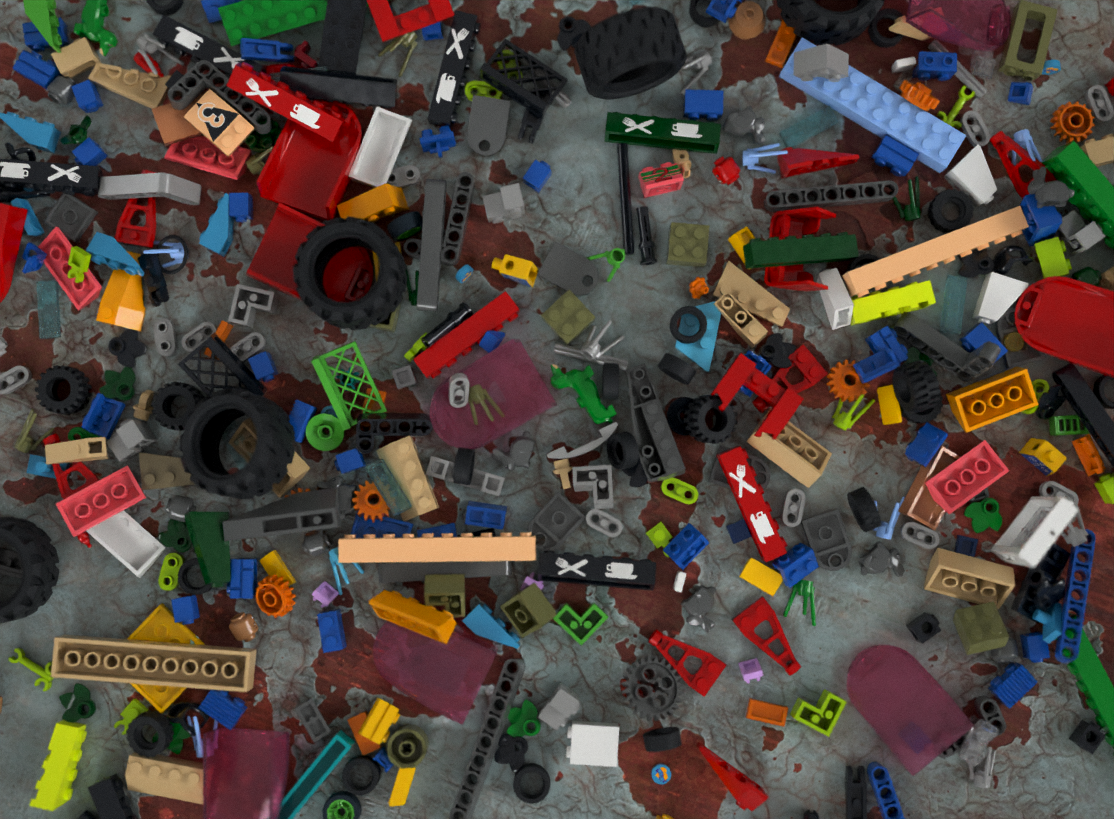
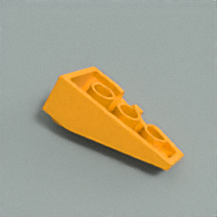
M127 251L131 255V257L139 264L137 258L140 257L141 254ZM113 269L100 302L96 321L141 332L145 317V307L143 304L144 289H142L143 276L136 274L133 276L124 270Z

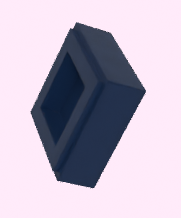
M744 519L725 526L733 544L752 537Z
M957 535L954 552L975 557L978 539Z

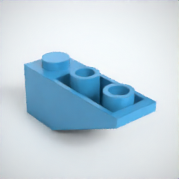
M7 112V114L0 113V118L27 143L36 149L55 153L61 132L54 128V124L43 121V124H41L36 119L25 116V119L19 118V115L12 112Z
M227 193L219 199L217 203L218 208L210 216L209 225L201 233L199 242L203 247L225 257L233 242V218L229 216V194Z
M96 232L86 249V252L91 254V261L99 265L102 263L106 264L114 270H124L133 276L135 274L144 276L145 273L139 264L114 237Z
M479 603L462 620L478 636L516 649L520 647V638L513 631L510 633L505 628L507 626L505 622L499 617L496 619L491 614L493 611L487 604L482 605Z

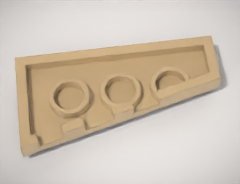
M96 63L88 80L149 108L161 106L169 91L165 83L171 76L160 77L152 72L143 73L135 69L126 70L118 66Z
M728 260L712 296L719 299L726 291H729L751 314L782 327L790 308Z

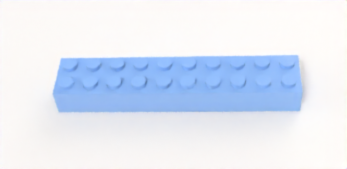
M803 37L801 38L779 75L780 78L883 139L887 134L918 152L917 160L935 171L941 173L948 167L965 139V134L927 111L915 106L848 65V77L841 78L838 82H830L829 79L824 77H815L812 81H802L801 78L794 76V52L816 47V45Z

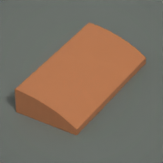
M205 93L200 94L183 110H176L172 107L171 103L151 109L165 146L203 135L184 116Z
M940 446L926 467L921 466L898 512L935 531L945 510L933 500L925 482L960 457L944 446Z

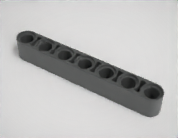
M426 179L417 311L437 312L447 189L446 180Z
M878 181L776 190L768 193L764 200V207L770 212L809 207L822 208L888 202L897 195L898 185L894 181ZM884 188H889L892 192L891 195L885 194ZM865 189L871 190L872 197H868L865 194ZM845 191L852 192L854 197L848 198ZM826 193H832L835 199L829 200ZM808 194L814 195L815 198H816V201H814V202L809 201V200L807 199V195H808ZM788 196H794L797 203H790ZM769 198H775L778 204H770Z
M511 561L378 563L379 583L425 581V575L464 574L465 578L512 575Z

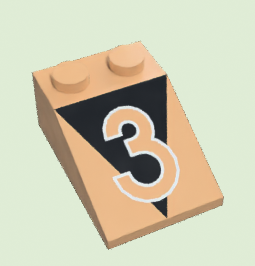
M210 89L184 116L188 122L228 158L254 131V127Z

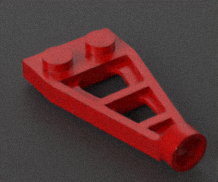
M1000 131L991 137L989 141L996 148L1016 192L1023 199L1025 195H1029L1027 189L1033 178L1027 183L1024 182L1019 174V168L1023 165H1028L1033 170H1039L1041 167H1045V165L1036 158V161H1033L1024 148L1009 136H1006L1003 131ZM1011 150H1014L1021 157V161L1016 165H1013L1009 159L1008 153ZM1046 168L1045 182L1057 180Z
M142 170L141 174L156 173V172L149 171V170ZM148 197L147 206L137 205L138 198H129L119 219L115 239L121 244L152 249L156 234V197ZM137 210L144 211L146 214V224L143 227L131 225L130 223L134 212Z
M803 344L788 358L792 363L791 367H796L804 376V380L796 385H791L786 380V374L791 367L779 368L771 380L776 383L781 381L786 388H790L797 394L814 386L828 373ZM757 397L752 401L760 413H763L771 406L769 403H765L761 397Z
M57 433L42 440L44 445L62 442ZM73 462V466L65 471L61 469L59 464H52L62 499L100 480L83 462ZM73 471H78L85 477L86 483L73 490L68 485L67 476Z
M763 596L732 619L741 633L779 663L789 676L801 668V665L793 655L776 613ZM764 620L769 621L773 629V634L768 639H761L754 632V628ZM776 638L781 641L784 647V651L779 655H776L768 646Z
M657 629L648 639V642L655 646L671 666L677 670L676 672L688 686L704 697L726 667L724 662L711 653L666 636ZM672 645H676L684 650L683 655L678 661L668 654V650ZM688 656H695L702 660V665L695 674H690L684 667L683 663Z

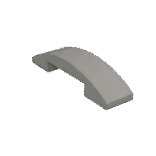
M615 422L600 429L601 438L568 453L563 446L548 453L547 457L551 459H567L588 453L605 442L615 431L618 424Z
M431 456L426 475L453 482L454 462ZM474 469L470 485L463 486L500 496L505 478Z

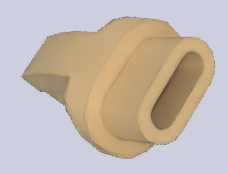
M672 150L674 164L677 163L683 178H688L691 173V161L689 160L688 152L686 150Z
M147 389L141 394L139 404L133 406L135 409L133 417L148 421L149 415L154 410L151 406L154 391Z
M568 458L554 461L555 470L553 473L560 474L563 489L571 488L567 472L572 470V466L570 467Z

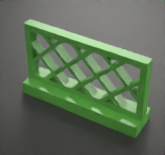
M356 341L312 358L311 362L343 430H347L352 425L357 424V418L353 419L350 413L352 407L364 410L363 413H384L387 411ZM354 348L356 352L354 360L343 356L346 349ZM335 356L340 359L335 368L328 365L325 358ZM341 360L353 363L349 373L338 369ZM354 365L363 367L364 374L362 378L351 374ZM336 372L347 375L344 385L335 381ZM349 377L360 380L357 390L346 386ZM362 382L371 385L372 391L370 395L359 391ZM345 389L356 393L352 402L344 400L342 395ZM358 394L368 398L365 407L354 403ZM370 399L379 402L381 408L376 411L368 409Z

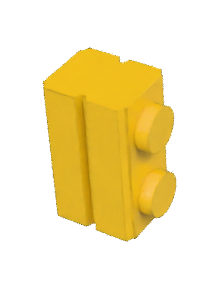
M377 697L358 733L379 745L381 742L385 743L390 735L389 727L391 724L395 725L399 719V709Z

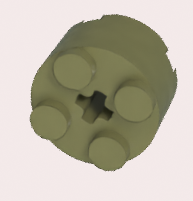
M412 724L399 727L388 741L387 751L390 761L395 766L403 769L418 766L423 761L429 747L426 733L420 727ZM410 744L411 748L405 749V745Z

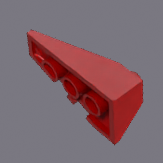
M792 147L782 149L787 150L788 153L777 156L782 179L854 164L860 158L858 154L803 148L793 149Z
M697 743L698 749L735 798L736 804L743 810L748 808L750 811H753L768 799V795L760 785L703 744Z

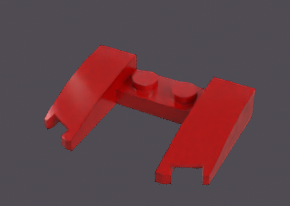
M366 0L382 43L454 17L449 0H427V5L397 16H393L388 0Z
M740 353L711 395H719L723 404L718 408L723 412L742 385L746 386L773 406L754 435L761 437L762 432L773 434L772 440H775L804 399L790 388L786 390L756 369V363Z

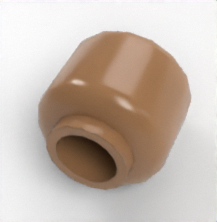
M241 612L230 619L229 629L237 641L245 640V642H249L256 637L255 633L258 631V625L251 614Z

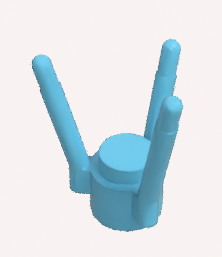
M338 547L328 553L339 595H342L336 565L339 566L346 584H349V579L343 564L339 563ZM353 563V565L359 570V572L363 574L364 570L360 567V565L358 563Z

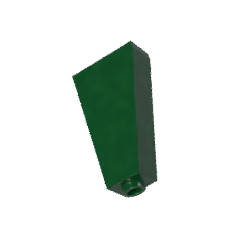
M188 512L184 516L205 584H212L213 588L224 587V584L231 582L230 541L224 540L223 521L229 519V512Z

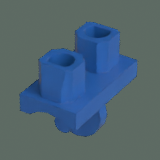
M448 125L439 128L440 134L433 135L430 129L423 130L422 137L420 138L423 153H438L439 158H442V152L449 151L450 147L456 146L454 133L451 132Z

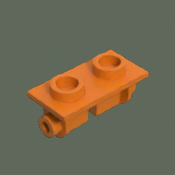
M1090 434L1071 441L1088 477L1095 473L1100 474L1104 472L1106 468Z

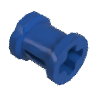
M385 746L372 759L377 761L386 773L394 765L388 758Z

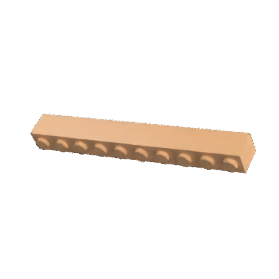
M1017 206L851 270L842 275L850 297L858 295L859 298L869 294L868 290L875 288L878 291L887 287L886 283L892 281L893 284L901 282L906 275H909L911 278L921 274L920 270L924 268L927 271L938 267L937 263L942 261L944 264L956 260L955 256L960 255L962 258L972 254L973 249L977 248L980 251L988 248L991 242H994L995 245L1005 241L1009 235L1012 238L1023 234L1022 230L1029 227L1021 207Z
M501 532L500 536H492V533H481V536H473V533H461V537H453V533H442V537H434V533H423L422 537H414L412 533L403 534V537H395V534H383V538H375V534H364V538H356V534H345L344 538L338 539L339 563L535 561L536 536H532V532H520V536H512V532Z

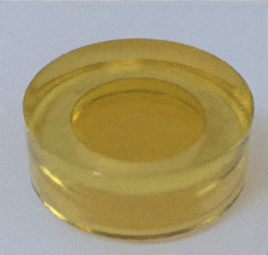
M1013 332L1003 338V345L1009 352H1016L1022 349L1024 340L1022 335Z

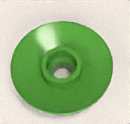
M321 413L315 415L306 426L307 440L318 450H333L343 441L345 432L339 419L332 414ZM323 428H328L329 433H324Z

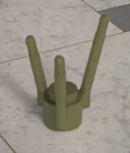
M411 32L397 37L378 53V56L381 57L388 50L392 52L400 44L405 48L410 46L398 74L399 77H402L411 54L417 46L415 41L418 38L417 34Z
M273 146L263 153H256L246 161V165L253 174L261 173L265 165L263 158L273 150Z
M480 384L469 388L468 402L474 424L478 425L473 402L475 404L481 403L489 419L494 421L484 401L485 399L490 402L501 417H505V414Z
M34 409L30 410L22 431L14 444V447L23 453H29L30 449L35 451L42 440L54 431V428H50L35 443L33 442L34 438L28 435L37 416V413H34Z

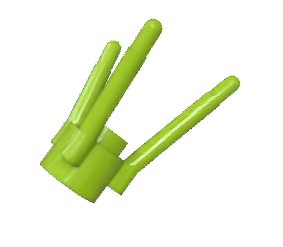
M864 394L859 396L848 413L842 411L840 414L843 404L840 398L836 411L832 416L835 419L833 424L844 431L847 428L850 429L853 423L871 407L875 400L872 399L852 418L851 415L863 399Z

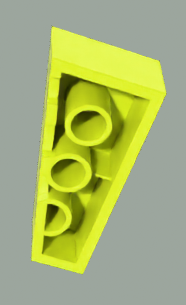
M931 281L913 282L906 284V287L902 288L896 286L882 293L881 291H875L863 298H858V296L851 297L854 304L851 326L899 315L904 312L924 309L935 304Z
M65 720L56 723L48 747L51 753L47 755L43 762L42 768L45 771L41 779L37 780L35 789L39 790L36 799H31L29 806L53 811L71 799L73 789H71L72 783L78 773L76 769L77 762L80 761L82 756L81 745L87 736V731H85L86 724L67 722Z

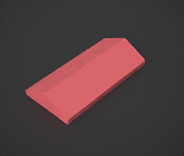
M200 135L171 144L164 158L238 180L246 172V161L250 159L251 150L239 146L228 158L205 136Z
M55 227L38 248L47 253L43 263L77 310H82L99 297L102 286L89 268L88 272H84L83 282L76 283V277L68 278V271L72 268L68 265L71 247L73 246L60 228Z
M984 440L929 479L925 484L933 500L948 514H951L1008 473L1009 469L987 441Z
M127 465L56 503V506L71 534L75 537L145 499L146 496Z

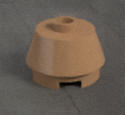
M752 1L737 4L735 6L737 8L735 15L732 19L728 18L730 29L740 39L747 40L758 36L766 24V17L762 8Z

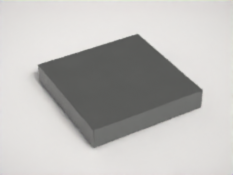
M63 193L44 222L52 228L59 227L66 237L78 243L98 212L73 195Z

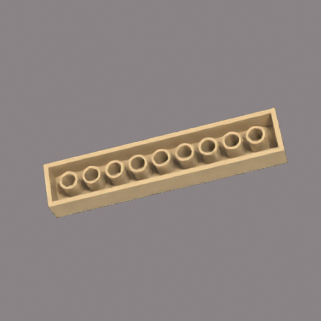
M61 635L54 639L51 677L248 692L253 689L256 649Z

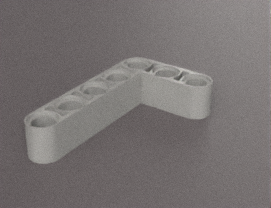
M167 173L100 177L98 197L110 200L166 197L188 205H200L201 185Z

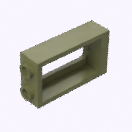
M1023 0L1017 3L1013 9L998 71L1004 72L1008 76H1020L1027 81L1035 80L1042 74L1058 9ZM1026 18L1044 22L1033 64L1017 59Z

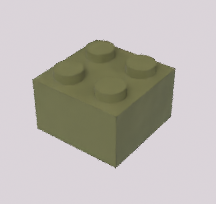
M671 222L666 264L704 267L707 263L710 225Z
M570 289L541 315L543 321L566 345H569L596 318Z
M535 582L516 593L500 606L522 638L541 628L557 615L553 606L548 602Z
M994 601L955 611L953 622L967 655L1006 646L1009 635Z

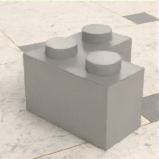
M829 44L794 52V76L801 78L802 81H812L815 77H824L829 79L830 82H838L841 78L848 77L849 54Z
M519 183L500 187L501 192L482 196L488 222L493 224L501 223L505 218L518 219L525 214Z
M1075 210L1062 216V224L1055 233V236L1059 237L1060 241H1064L1066 251L1070 257L1087 250L1105 237L1102 228L1093 221L1085 225L1083 217Z
M237 284L228 322L253 328L257 310L275 314L280 296L275 292Z
M127 419L120 424L121 427L116 430V433L111 435L112 439L107 441V444L119 461L126 462L157 441V438L145 421Z
M611 465L572 467L575 492L593 491L595 509L614 508Z
M560 682L538 713V717L555 730H558L559 727L563 728L568 722L570 715H575L581 707L579 694Z

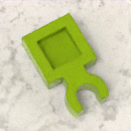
M78 246L71 247L68 265L72 267L68 271V278L76 277V283L84 281V272H88L91 254Z
M426 332L405 353L404 357L411 362L418 353L427 349L421 341V338L427 334Z
M659 522L646 532V535L657 549L660 546L664 549L670 543L668 540L672 538L662 522Z
M136 698L133 699L120 714L124 719L117 721L114 728L123 724L125 729L121 734H126L129 723L143 712L149 711V709Z

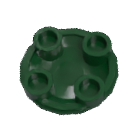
M270 119L272 124L270 132L260 134L254 130L245 139V143L251 150L263 153L270 147L275 146L282 132L280 125ZM261 120L258 124L263 125L267 121Z

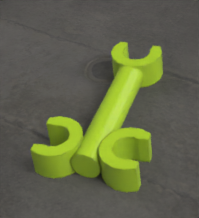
M966 86L959 90V99L948 116L943 111L937 113V116L943 122L957 129L962 124L959 121L953 120L964 103L969 101L975 94L972 91L969 95H965L964 90Z
M22 648L14 649L18 653V659L12 656L8 660L11 663L20 662L41 676V678L35 681L34 685L39 686L41 682H44L45 687L42 691H48L52 686L51 681L54 679V677H51L52 661L47 663L44 669L27 658Z

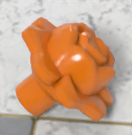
M696 277L689 285V292L692 294L693 299H700L702 295L707 294L709 291L703 277Z

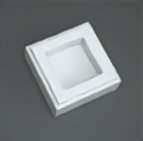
M915 57L896 60L892 65V72L911 70L916 64Z
M677 571L673 584L675 591L682 592L686 578L685 572Z

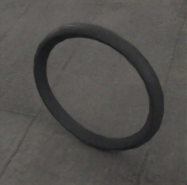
M168 235L159 242L156 249H160L164 242L169 239L179 240L184 248V258L177 269L168 271L162 267L159 261L162 272L173 275L181 271L185 266L188 258V248L186 242L180 236Z

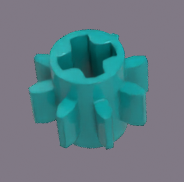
M351 372V374L358 376L359 372ZM341 374L336 376V378L340 379L339 384H345L347 375ZM351 378V383L347 382L346 386L356 390L355 385L360 383V380Z

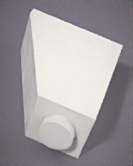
M976 145L946 174L964 194L969 196V199L977 207L983 203L987 205L994 198L992 194L997 191L985 156L979 145Z
M837 268L823 270L818 273L817 283L828 286V290L819 291L832 330L851 325L854 304Z
M994 272L986 274L972 318L977 319L978 323L983 322L984 325L998 321L1027 289L1029 283Z

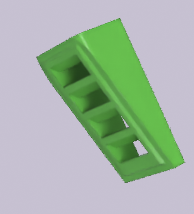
M1078 415L1051 416L1049 418L1050 436L1090 434L1084 424V430H1081ZM1073 419H1076V431H1074ZM1059 420H1062V429H1063V431H1060V422H1059ZM1066 420H1069V431H1067Z

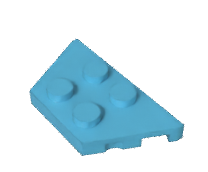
M716 301L695 306L704 313L707 320V329L702 338L690 344L681 343L676 340L675 344L677 350L685 354L705 372L710 371L721 317L720 311L714 305ZM693 314L682 315L678 329L679 332L684 336L696 334L700 326L699 320Z

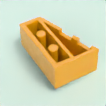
M386 183L337 205L341 218L357 217L367 222H375L409 209L402 188Z

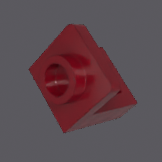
M304 40L302 44L296 47L294 56L300 63V67L319 70L317 62L307 55L311 47Z

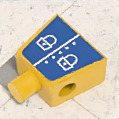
M505 254L503 259L495 257L492 262V268L499 270L503 278L533 288L539 270L532 261Z
M1030 438L1019 451L1024 458L1045 476L1054 474L1067 459L1052 444L1043 439Z

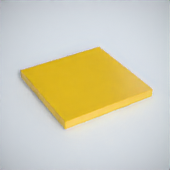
M163 603L127 638L130 640L190 644V640H192L196 645H205L186 625H182V622L175 623L174 614ZM130 683L160 713H164L187 689V687Z

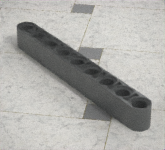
M520 658L508 659L503 665L449 819H459V811L464 815V819H471L525 671V663ZM513 662H515L518 665L517 672H514L511 669V664ZM506 681L511 683L509 691L504 686ZM499 699L504 702L503 709L498 706ZM492 718H495L498 722L496 728L491 724ZM486 736L489 737L491 740L490 746H487L485 744L484 740ZM479 755L484 758L483 765L478 762ZM472 774H475V775H476V777H477V783H474V782L472 781V779H471V775H472ZM465 793L470 795V802L466 801Z

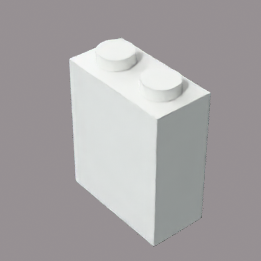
M572 721V726H568L567 738H571V746H567L566 758H570V764L617 767L619 724Z

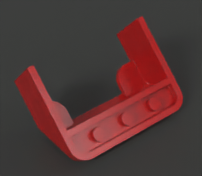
M819 207L778 211L771 218L769 238L779 237V240L787 236L802 238L804 235H814L819 230L821 219L836 218V214ZM803 265L765 267L764 281L768 286L799 291L828 290V286L814 282L811 273L803 272Z

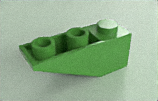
M23 0L26 15L48 44L60 53L62 40L57 29L59 27V20L55 15L56 1Z

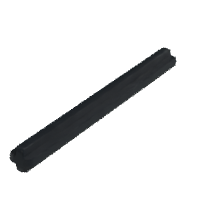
M619 143L617 145L623 249H625V255L634 254L628 146L626 143Z

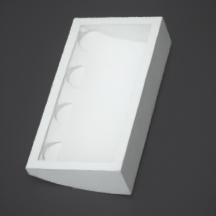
M376 107L348 175L349 178L373 188L385 183L387 184L412 119Z
M124 510L86 530L139 578L166 549Z

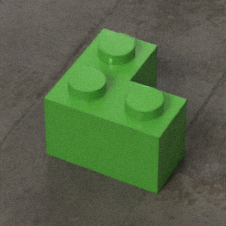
M566 602L557 611V615L553 619L582 646L603 624L608 615L595 602L581 615Z

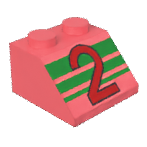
M671 162L661 164L658 168L646 167L639 172V181L644 198L680 190L684 182L677 163L671 164Z

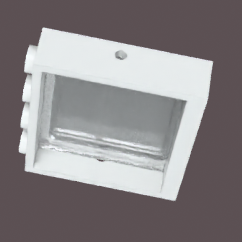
M1032 496L990 551L1005 563L1035 567L1077 513L1078 509L1073 506L1074 502L1065 496Z

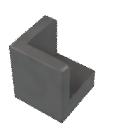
M411 365L392 371L398 390L411 385H418Z

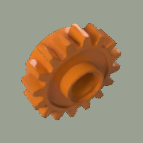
M904 79L899 87L902 90L900 96L927 112L930 108L935 110L940 100L930 94L932 90L920 82L914 85Z
M1078 101L1074 104L1071 102L1065 105L1062 104L1058 107V110L1053 112L1055 117L1050 120V122L1054 123L1050 129L1056 130L1054 137L1059 135L1060 142L1066 139V144L1072 141L1078 143L1085 140L1087 136L1092 134L1090 129L1095 126L1093 123L1095 117L1091 114L1092 110H1088L1085 104L1080 105Z
M844 360L842 364L838 362L835 364L836 367L830 369L831 374L827 375V378L830 379L826 383L831 388L829 392L835 394V399L841 398V402L846 401V399H848L849 403L853 402L854 398L857 400L861 394L865 395L867 393L865 389L870 387L868 383H861L853 367L855 360L850 362V364L848 360ZM845 377L851 380V385L846 384Z
M373 479L372 484L365 481L366 486L359 485L360 491H354V495L357 497L352 498L353 503L356 504L353 506L354 510L358 511L359 517L364 516L365 521L368 519H372L373 523H375L376 519L383 521L382 517H389V510H394V507L391 505L395 503V498H391L394 496V492L389 491V485L384 487L382 480L379 484H376L375 479ZM372 498L379 499L376 504H370L369 501Z
M276 574L269 575L259 581V586L255 588L257 605L262 612L268 616L273 615L274 618L286 615L293 609L292 606L296 603L292 600L296 595L291 593L294 588L288 586L289 581H283V576L277 578Z

